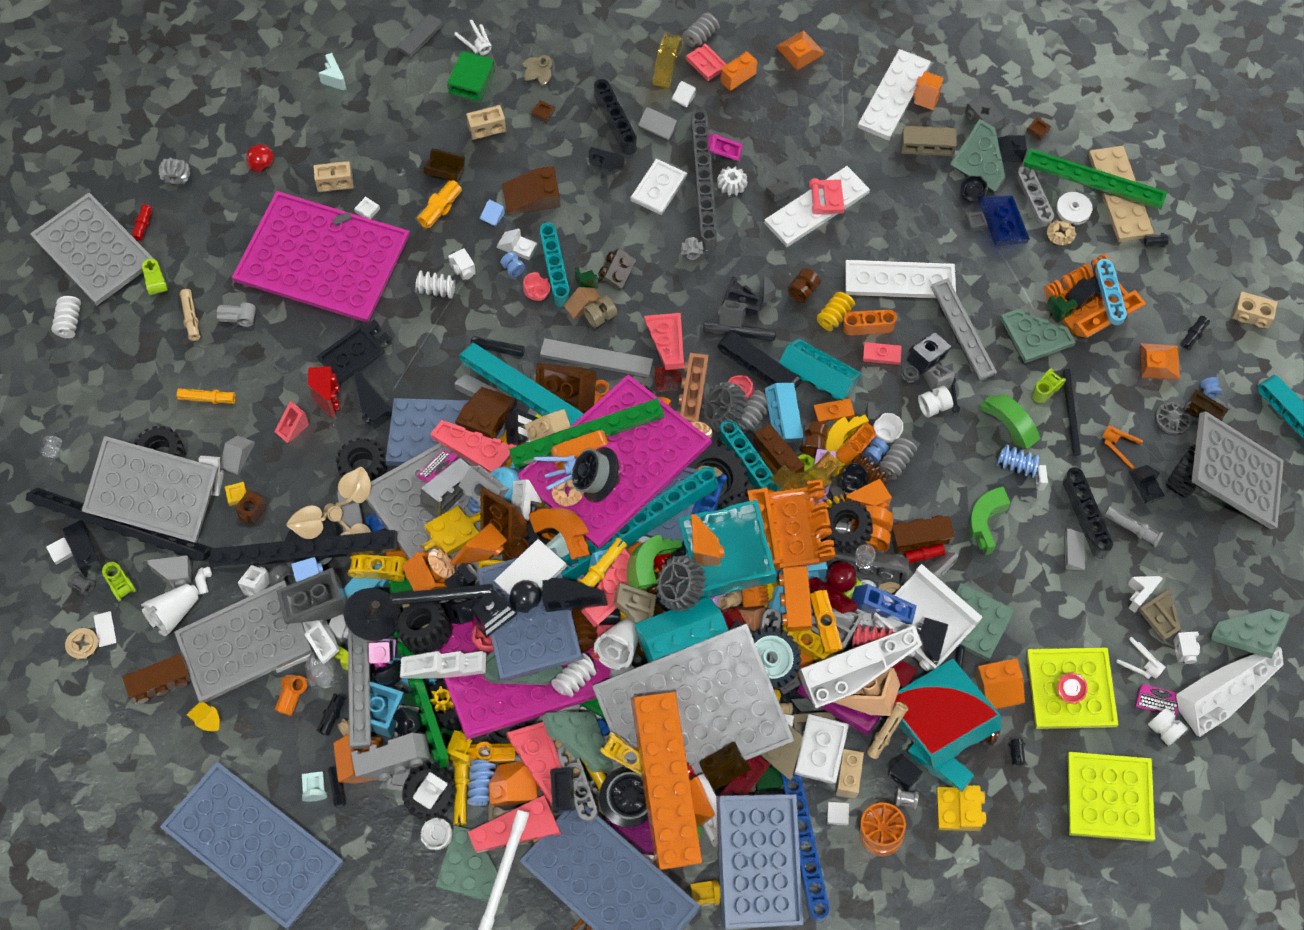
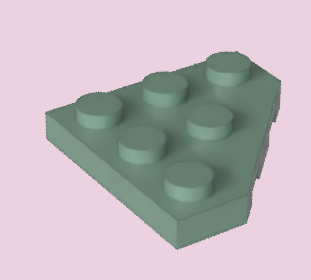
M979 119L952 161L951 166L968 176H982L987 181L988 188L994 192L998 190L1006 178L996 129Z
M1017 309L1002 314L1000 317L1024 363L1067 349L1076 343L1067 327L1051 324L1049 320L1038 316H1029L1024 314L1022 310Z
M1267 609L1220 621L1212 634L1211 640L1272 659L1289 622L1290 614Z
M493 651L486 657V673L481 675L489 683L549 685L551 680L556 678L559 673H562L564 668L557 666L502 682L495 652Z
M594 712L545 713L542 716L548 736L554 741L558 739L565 745L564 749L576 759L580 757L588 764L587 768L592 772H609L614 768L611 759L600 752L601 747L605 746V742Z
M454 826L452 840L448 845L436 888L488 902L498 872L486 851L480 853L475 851L468 834L471 830Z

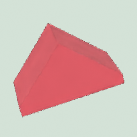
M290 401L274 432L285 442L290 443L309 426L305 412Z

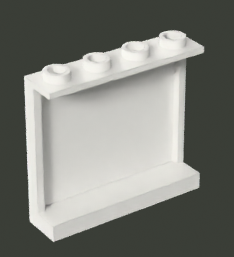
M921 564L916 569L914 575L894 595L917 605L913 624L910 625L884 618L878 613L873 615L872 620L879 630L885 628L886 633L890 629H893V633L912 626H915L917 630L918 623H922L925 617L949 624L937 666L926 657L921 647L908 655L911 658L915 657L925 671L931 672L945 661L980 623L983 617Z

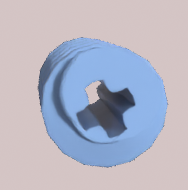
M1006 444L1000 452L996 466L1002 462L1003 469L1010 465V471H1013L1017 467L1018 474L1025 470V476L1032 472V478H1034L1039 465V455L1036 454L1032 458L1031 452H1028L1024 456V450L1022 449L1017 454L1016 447L1009 451V445Z
M485 760L470 761L472 766L470 767L471 774L469 775L471 782L468 784L471 790L468 791L470 798L467 800V803L473 806H487L490 801L488 793L491 779L489 777H492L494 774L490 769L496 768V764Z

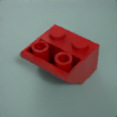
M331 366L309 367L308 387L313 402L332 418H336V410H339L337 394L340 392L336 373L332 372Z

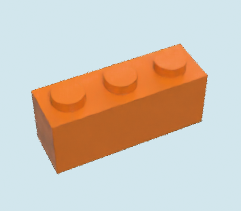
M807 566L783 568L782 574H779V585L784 588V594H780L781 606H785L786 613L782 614L783 626H787V632L812 630Z

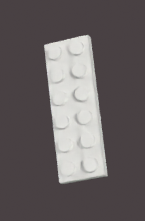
M899 49L859 121L858 128L890 141L913 98L918 76L922 77L924 71L928 70L931 61Z
M848 166L826 179H841L845 209L870 192V189ZM811 189L766 218L764 224L786 247H789L837 214H813ZM819 189L820 204L825 206L823 189Z
M846 260L845 294L936 298L931 285L947 278L956 292L955 264Z

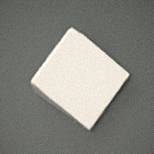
M681 81L672 100L687 108L696 96V88Z

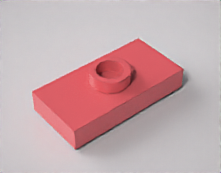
M864 342L863 362L900 365L901 346Z

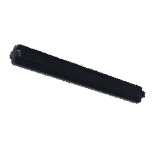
M491 584L392 593L390 600L392 605L478 598L490 594L493 591V587Z

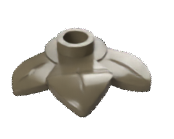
M547 55L526 59L523 63V66L527 68L524 73V80L527 82L538 78L540 84L545 86L552 76L550 70L553 65L552 59Z

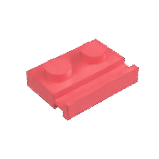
M706 43L703 44V47H699L686 55V60L707 81L719 75L724 65L727 66Z

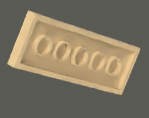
M1124 146L1089 151L1088 155L1094 169L1136 182ZM1101 191L1118 242L1144 239L1145 235H1154L1144 204Z

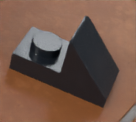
M591 147L589 150V163L601 166V178L624 169V156Z
M1093 276L1089 280L1081 279L1066 295L1065 298L1068 301L1074 299L1078 303L1076 310H1079L1101 295L1097 278Z
M1145 465L1129 471L1145 505L1164 498L1165 495L1156 480L1160 474L1157 470Z
M462 563L457 567L456 573L447 578L444 583L448 588L475 586V577L465 564Z

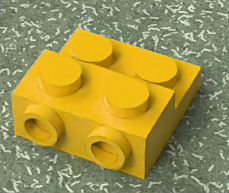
M967 785L963 792L954 787L936 788L938 830L980 831L982 825L986 824V813L982 812L981 804L985 803V793L980 791V786Z

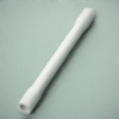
M517 809L512 831L478 930H492L505 883L530 814L528 812Z

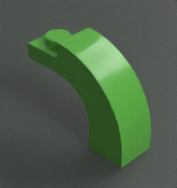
M1002 393L999 396L991 395L979 404L981 411L997 417L1004 423L1015 445L1028 449L1041 439L1034 422L1027 412L1006 394Z
M999 487L985 493L975 504L969 519L968 532L970 539H977L978 546L981 550L983 549L985 555L992 554L996 547L988 528L987 520L995 514L1006 512L1010 506V501L1004 487Z
M660 534L651 537L639 545L632 552L628 560V585L640 590H646L657 584L653 570L655 556L671 554L682 547L680 539L672 540L671 538H666L662 540Z

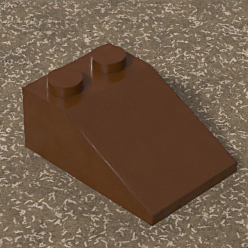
M554 166L536 168L502 184L507 215L560 207V195Z
M547 363L536 364L535 382L581 412L589 410L594 406L596 371L575 366Z
M481 387L463 406L455 420V424L464 427L467 431L473 433L476 431L491 439L497 438L506 421V414L511 412L516 398Z
M485 487L480 488V529L483 530L491 523L507 539L504 545L512 549L527 535L526 519L514 505Z

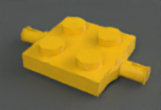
M456 506L426 523L424 527L431 540L421 544L422 549L426 552L436 546L449 556L463 548L467 542L479 533L474 527V523L480 521V512L468 517L459 506Z

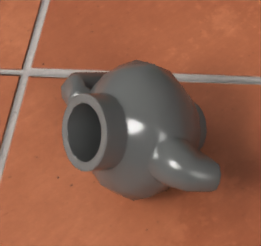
M294 562L274 566L269 573L268 580L270 585L268 588L284 580L288 586L294 584L296 580L291 565Z

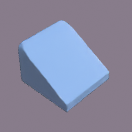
M488 200L480 219L496 227L505 214L504 207L492 200Z

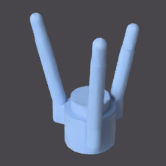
M574 455L569 457H534L535 461H567V463L563 464L564 469L544 475L545 478L564 473L568 475L547 486V490L572 479V470L576 461Z

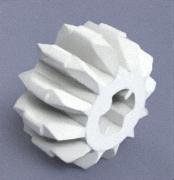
M729 166L726 170L722 169L717 178L718 188L722 189V194L727 192L729 196L734 194L737 197L738 192L743 193L744 188L747 187V175L743 173L742 169L737 170L736 166L733 169Z

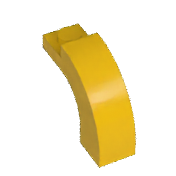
M866 415L856 416L849 422L845 416L838 420L829 431L825 450L837 452L851 434L864 423L869 422ZM837 453L834 469L831 473L833 477L841 474V471L848 465L838 458Z

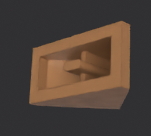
M578 287L564 304V308L572 319L575 320L584 315V307L592 302L596 304V300L601 298L595 288Z

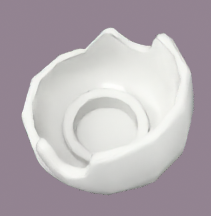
M893 413L882 414L873 425L876 432L875 437L882 439L885 443H893L903 432V422L900 417Z
M442 818L428 820L421 829V841L430 850H441L447 847L452 840V828Z

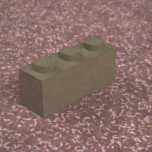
M903 126L901 154L954 156L957 146L956 128Z

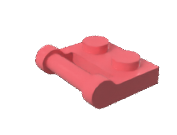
M814 178L809 181V187L812 189L813 214L844 213L841 179L819 180ZM819 189H823L825 206L820 204Z

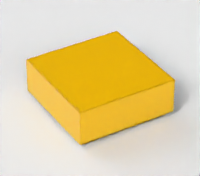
M244 482L225 486L229 506L238 504L246 493Z

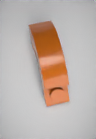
M553 507L536 510L528 514L535 533L546 532L554 528L562 534L572 560L590 555L588 545L583 537L589 531L582 519L571 510Z

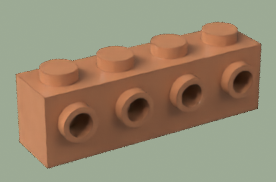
M690 353L689 362L685 361L684 372L687 374L686 378H682L681 389H684V393L679 396L678 405H681V411H677V413L689 422H699L709 355Z

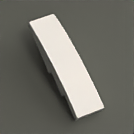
M327 620L302 622L306 631L304 635L321 662L325 664L339 651L336 639Z
M436 651L401 658V678H447L486 673V653L483 651L463 654L461 651L441 654Z

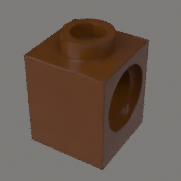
M247 490L235 507L237 517L244 523L250 522L255 525L267 508V504L264 498ZM254 507L251 511H246L247 508Z

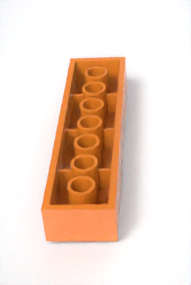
M676 692L634 697L630 701L655 866L662 870L702 863Z

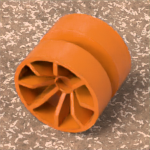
M865 505L871 515L873 534H871V540L866 541L867 545L864 548L871 551L880 550L886 552L890 546V532L893 527L894 515L882 507ZM854 518L851 521L850 533H853L859 526V522Z
M876 803L868 807L862 815L860 825V840L863 847L869 853L880 857L890 856L897 852L904 840L906 828L904 815L896 806L889 803Z

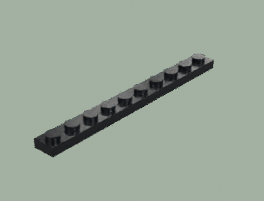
M35 488L26 494V501L32 502L35 506H43L53 512L64 513L70 518H78L88 524L101 526L105 530H113L121 533L123 536L136 538L140 542L156 545L160 549L174 551L177 555H188V557L195 561H204L210 556V549L212 547L83 512L84 503L40 488Z
M396 530L211 548L209 567L213 570L303 561L313 557L315 559L395 552L397 551L398 532Z

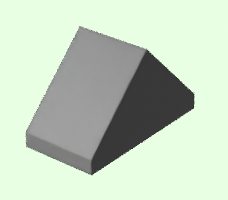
M940 364L935 365L922 374L931 390L943 385L947 389L951 388L955 377L953 371Z
M240 436L227 441L224 446L220 468L239 475L255 442Z

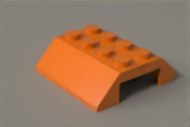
M1103 254L1091 261L1092 269L1088 264H1084L1082 267L1062 276L1065 290H1063L1059 280L1044 286L1047 301L1053 295L1055 298L1062 296L1068 302L1065 298L1066 295L1081 279L1089 280L1093 276L1097 278L1095 272L1097 263L1101 259L1110 260L1108 256ZM1104 281L1107 287H1113L1111 281ZM1119 283L1127 315L1146 305V302L1136 290L1127 293ZM1102 295L1079 310H1075L1074 314L1061 321L1071 334L1088 338L1112 324L1108 320ZM1108 297L1110 302H1118V300L1115 297Z
M822 480L807 481V487L771 493H768V488L748 490L749 501L758 500L775 570H783L786 567L818 565L836 557L835 548L832 547L834 546L833 540L821 542V539L832 534L827 503L820 502L814 505V502L825 497Z

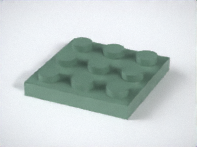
M960 583L955 594L983 618L959 645L989 662L1015 610Z

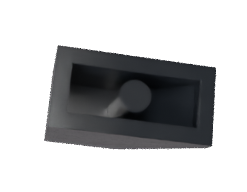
M925 617L923 622H919L917 626V633L922 643L920 647L926 657L937 666L949 624Z

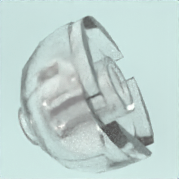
M315 651L306 660V681L312 687L316 685L321 689L332 688L339 684L345 678L344 673L340 675L338 671L341 668L333 658H330L323 664Z

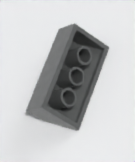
M859 547L860 550L857 552L855 549H852V553H847V550L839 552L838 548H836V557L827 561V569L833 563L839 561L849 562L856 571V578L880 583L894 582L901 586L904 585L909 570V558H905L900 554H885V552L880 550H866L863 547Z

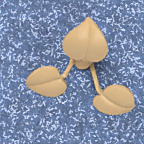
M360 466L346 473L340 479L338 491L342 497L348 498L347 500L340 503L337 502L336 505L333 503L327 504L323 509V513L317 506L303 507L291 516L286 524L287 527L300 537L312 539L322 532L323 524L321 521H325L328 518L331 521L339 522L346 529L340 535L371 532L365 524L355 523L349 528L341 520L343 512L340 506L350 503L351 500L356 503H362L370 494L371 483L365 469Z

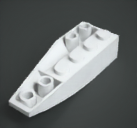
M915 626L803 667L798 671V674L814 707L818 708L856 693L919 648L922 643Z
M1276 648L1272 659L1253 654L1228 664L1176 694L1179 712L1197 736H1202L1227 720L1284 665L1282 648Z

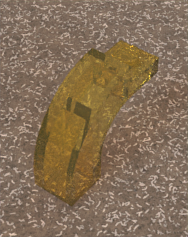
M670 33L664 34L656 59L653 85L670 88L676 58L681 52L683 36Z
M827 451L809 470L797 473L783 465L771 479L782 491L807 487V481L822 480L825 489L832 483L829 477L842 464Z

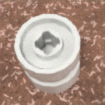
M944 385L933 389L932 393L928 391L918 396L920 409L927 418L938 414L939 410L943 412L953 407L952 396Z
M1168 707L1148 724L1155 733L1161 734L1160 738L1168 746L1188 730L1180 720H1175V715Z

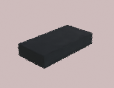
M566 767L550 770L552 812L560 813L575 810L573 768Z

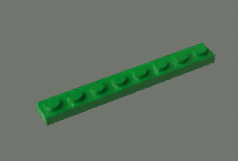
M1029 149L1024 162L1025 167L1160 210L1167 195V191L1034 149Z
M656 398L510 448L509 452L516 469L536 462L534 457H551V449L557 444L595 431H604L606 437H610L665 418L660 402Z
M395 631L392 635L398 639L399 643H396L399 655L403 654V657L413 656L414 653L407 650ZM408 678L409 687L411 690L414 689L416 694L413 696L415 705L420 707L422 712L419 713L422 726L426 725L428 730L425 732L428 744L432 743L433 750H431L434 762L438 761L440 768L447 767L448 754L423 679Z

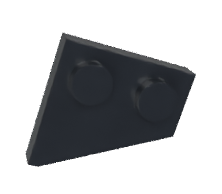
M732 276L723 303L725 300L747 304L746 313L758 315L763 297L754 293L747 285L742 286L739 284L737 278Z

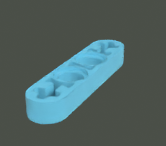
M1101 259L1097 263L1095 272L1107 317L1110 323L1120 325L1124 322L1127 312L1115 268L1110 260ZM1104 281H1111L1113 287H1107ZM1113 296L1118 300V302L1112 303L1109 301L1108 297Z

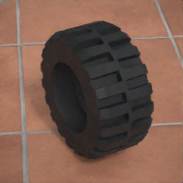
M712 443L687 467L697 469L700 466L709 465L718 468L727 476V489L719 497V505L723 500L734 494L744 493L746 495L749 477H746L748 473L747 467L742 466L744 461L741 457L737 459L735 456L736 452L733 449L728 451L726 450V445L721 444L718 447L716 443Z

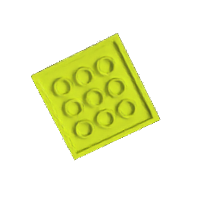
M1108 648L1028 649L1026 651L1035 729L1111 728L1118 726ZM1071 672L1080 674L1086 680L1088 687L1086 697L1076 704L1062 701L1056 690L1058 679L1064 674Z
M1069 752L1067 754L1069 835L1153 842L1155 840L1152 758Z

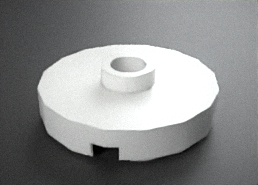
M1078 192L1063 194L1056 205V213L1061 220L1064 219L1067 223H1074V225L1085 223L1090 218L1093 210L1090 200Z

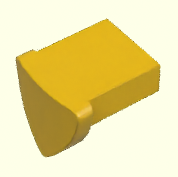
M199 702L187 714L200 729L206 731L219 730V715L215 707H210L205 702Z
M454 730L446 749L448 758L456 763L467 764L470 756L466 754L472 740H466L465 735L461 731Z
M716 879L690 884L692 899L700 906L720 905V886Z

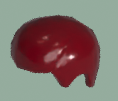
M839 561L833 563L827 569L826 579L828 584L839 592L850 591L856 585V571L849 562Z

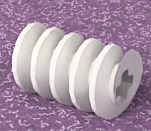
M420 270L416 279L415 291L419 290L420 294H424L426 291L427 295H431L433 292L434 296L440 294L441 297L448 295V298H453L456 281L451 279V275H448L447 279H444V274L437 278V273L430 277L428 271L423 276Z
M72 296L59 297L56 302V312L54 313L51 330L59 337L73 338L75 336L74 331L77 329L75 325L78 323L77 318L79 317L78 312L80 311L79 305H81V301Z
M581 653L583 660L569 663L567 668L562 670V673H559L556 678L551 680L552 686L561 695L573 697V691L578 692L579 686L583 687L585 685L584 680L590 681V675H596L594 664L585 653Z

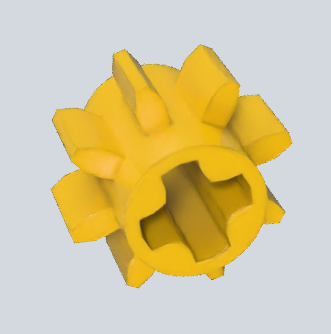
M440 686L438 691H432L434 698L430 700V703L435 705L436 712L440 709L446 713L447 709L454 707L448 690L442 689Z

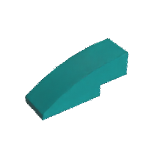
M915 744L908 750L911 760L927 768L930 774L961 792L975 777L972 772L954 758L933 770L918 752Z

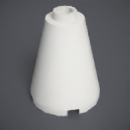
M182 585L142 603L141 606L144 607L142 613L153 628L157 626L160 629L158 631L159 634L167 636L198 601L199 591L194 585Z
M625 617L600 635L594 643L595 654L596 652L598 653L599 661L608 668L620 670L622 667L627 668L633 661L639 638L633 625L634 623L628 617Z

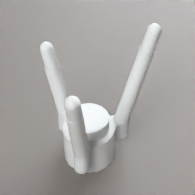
M470 20V24L478 37L474 42L475 46L457 32L454 33L475 54L486 55L492 49L483 25H479L482 37L473 20Z
M1130 637L1129 640L1149 660L1144 666L1146 671L1119 659L1116 662L1144 675L1147 679L1151 676L1156 679L1165 669V666L1155 659L1140 642H1136Z

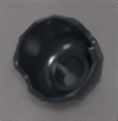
M970 176L961 183L960 191L966 200L977 202L986 196L988 184L982 176Z
M848 464L839 476L840 485L847 493H852L868 485V471L861 464Z
M531 580L517 582L510 591L509 602L511 607L517 612L528 613L532 608L538 607L542 597L541 589Z
M394 660L393 664H387V666L376 669L372 673L374 681L386 687L398 683L402 679L400 677L401 661Z
M399 708L395 711L393 720L397 721V727L394 728V731L399 734V737L410 733L419 734L421 719L417 712L408 708Z

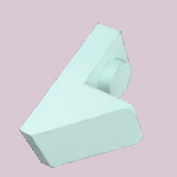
M333 54L325 55L327 61L324 63L326 70L319 72L320 82L324 85L345 90L344 77Z

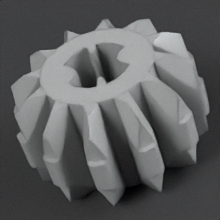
M177 158L163 159V162L159 165L160 179L165 180L166 183L185 184L190 176L189 164L184 163L183 160H178Z

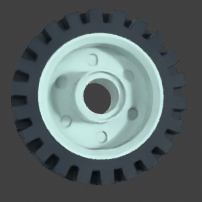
M767 627L754 632L752 637L775 690L787 685L796 677L802 662V658H800L801 650H798L797 647L799 645L793 641L794 638L791 635H787L788 632L780 631L779 628L772 629V627ZM767 654L773 656L774 663H769L767 661Z

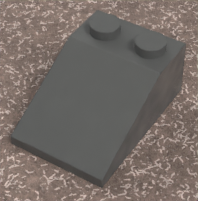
M333 568L276 591L285 624L332 619L343 614L347 601L341 580Z

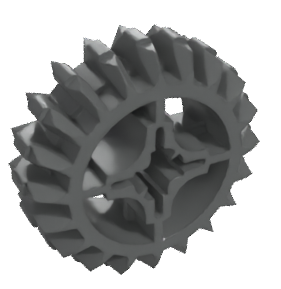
M721 382L720 385H715L714 389H710V394L706 395V401H703L704 407L701 408L703 411L701 414L703 422L716 432H720L721 424L725 420L729 423H733L730 421L733 420L738 425V421L743 420L742 415L746 413L744 408L748 406L745 403L747 398L742 388L731 382ZM725 425L724 428L732 430L730 426Z
M674 556L673 559L667 560V565H662L663 570L658 572L660 575L659 579H656L658 586L655 589L659 591L657 597L661 599L660 603L668 609L678 612L695 608V603L700 602L699 597L704 595L702 593L703 588H706L703 583L707 578L703 576L705 570L701 568L702 565L696 562L694 558H688L687 556Z

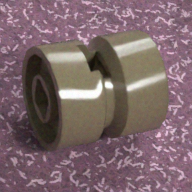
M607 295L597 299L596 304L592 302L583 308L584 315L593 328L602 325L605 319L608 321L618 314L614 303Z

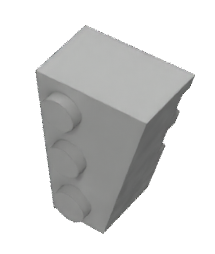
M811 603L812 630L810 631L820 636ZM832 608L843 648L839 652L843 653L864 614L853 612L841 614ZM828 618L820 620L824 626L831 625V621Z
M410 733L388 740V744L377 748V745L370 746V751L351 752L356 777L378 778L379 781L388 780L393 774L405 773L407 768L421 766L423 761L430 759L426 734Z

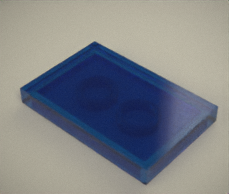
M1013 195L983 197L979 200L995 246L1028 243L1030 238Z

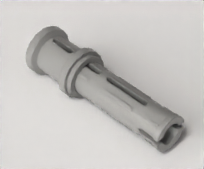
M1111 506L1104 516L1135 533L1138 539H1144L1153 544L1154 548H1156L1164 534L1162 531L1158 532L1150 528L1149 524H1142Z

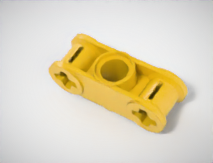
M379 555L350 556L352 560L351 567L347 573L350 577L392 581L405 580L402 565L408 560L404 557ZM376 565H382L378 570L373 569Z
M783 626L781 631L787 632V626ZM810 630L793 631L787 634L788 636L791 635L794 638L793 641L798 643L799 646L797 648L801 650V653L816 662L827 659L831 655L825 654V652L822 654L824 648L821 637ZM808 639L811 644L805 645L801 640Z
M610 732V738L605 746L601 747L600 752L637 774L642 775L638 748L621 736ZM633 752L636 754L637 759L628 761L625 755Z

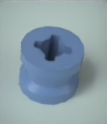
M1210 377L1200 382V386L1204 390L1203 394L1211 399L1222 395V390L1218 386V378Z

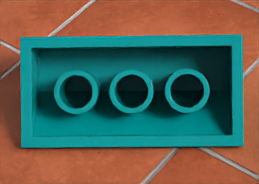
M801 339L788 344L779 361L784 367L799 375L801 380L805 382L810 381L815 384L817 389L826 390L831 393L833 398L838 400L847 398L863 375V373Z
M709 596L700 599L699 603H695V608H689L688 611L681 610L678 612L670 610L633 624L648 663L729 631L722 612Z

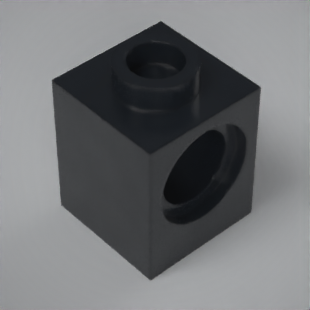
M903 755L900 760L896 758L891 763L888 777L908 792L921 777L923 771Z

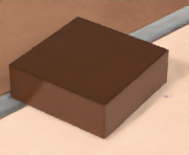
M540 100L531 112V116L547 123L555 112V107Z
M1037 117L1029 125L1026 132L1041 141L1050 131L1051 126Z

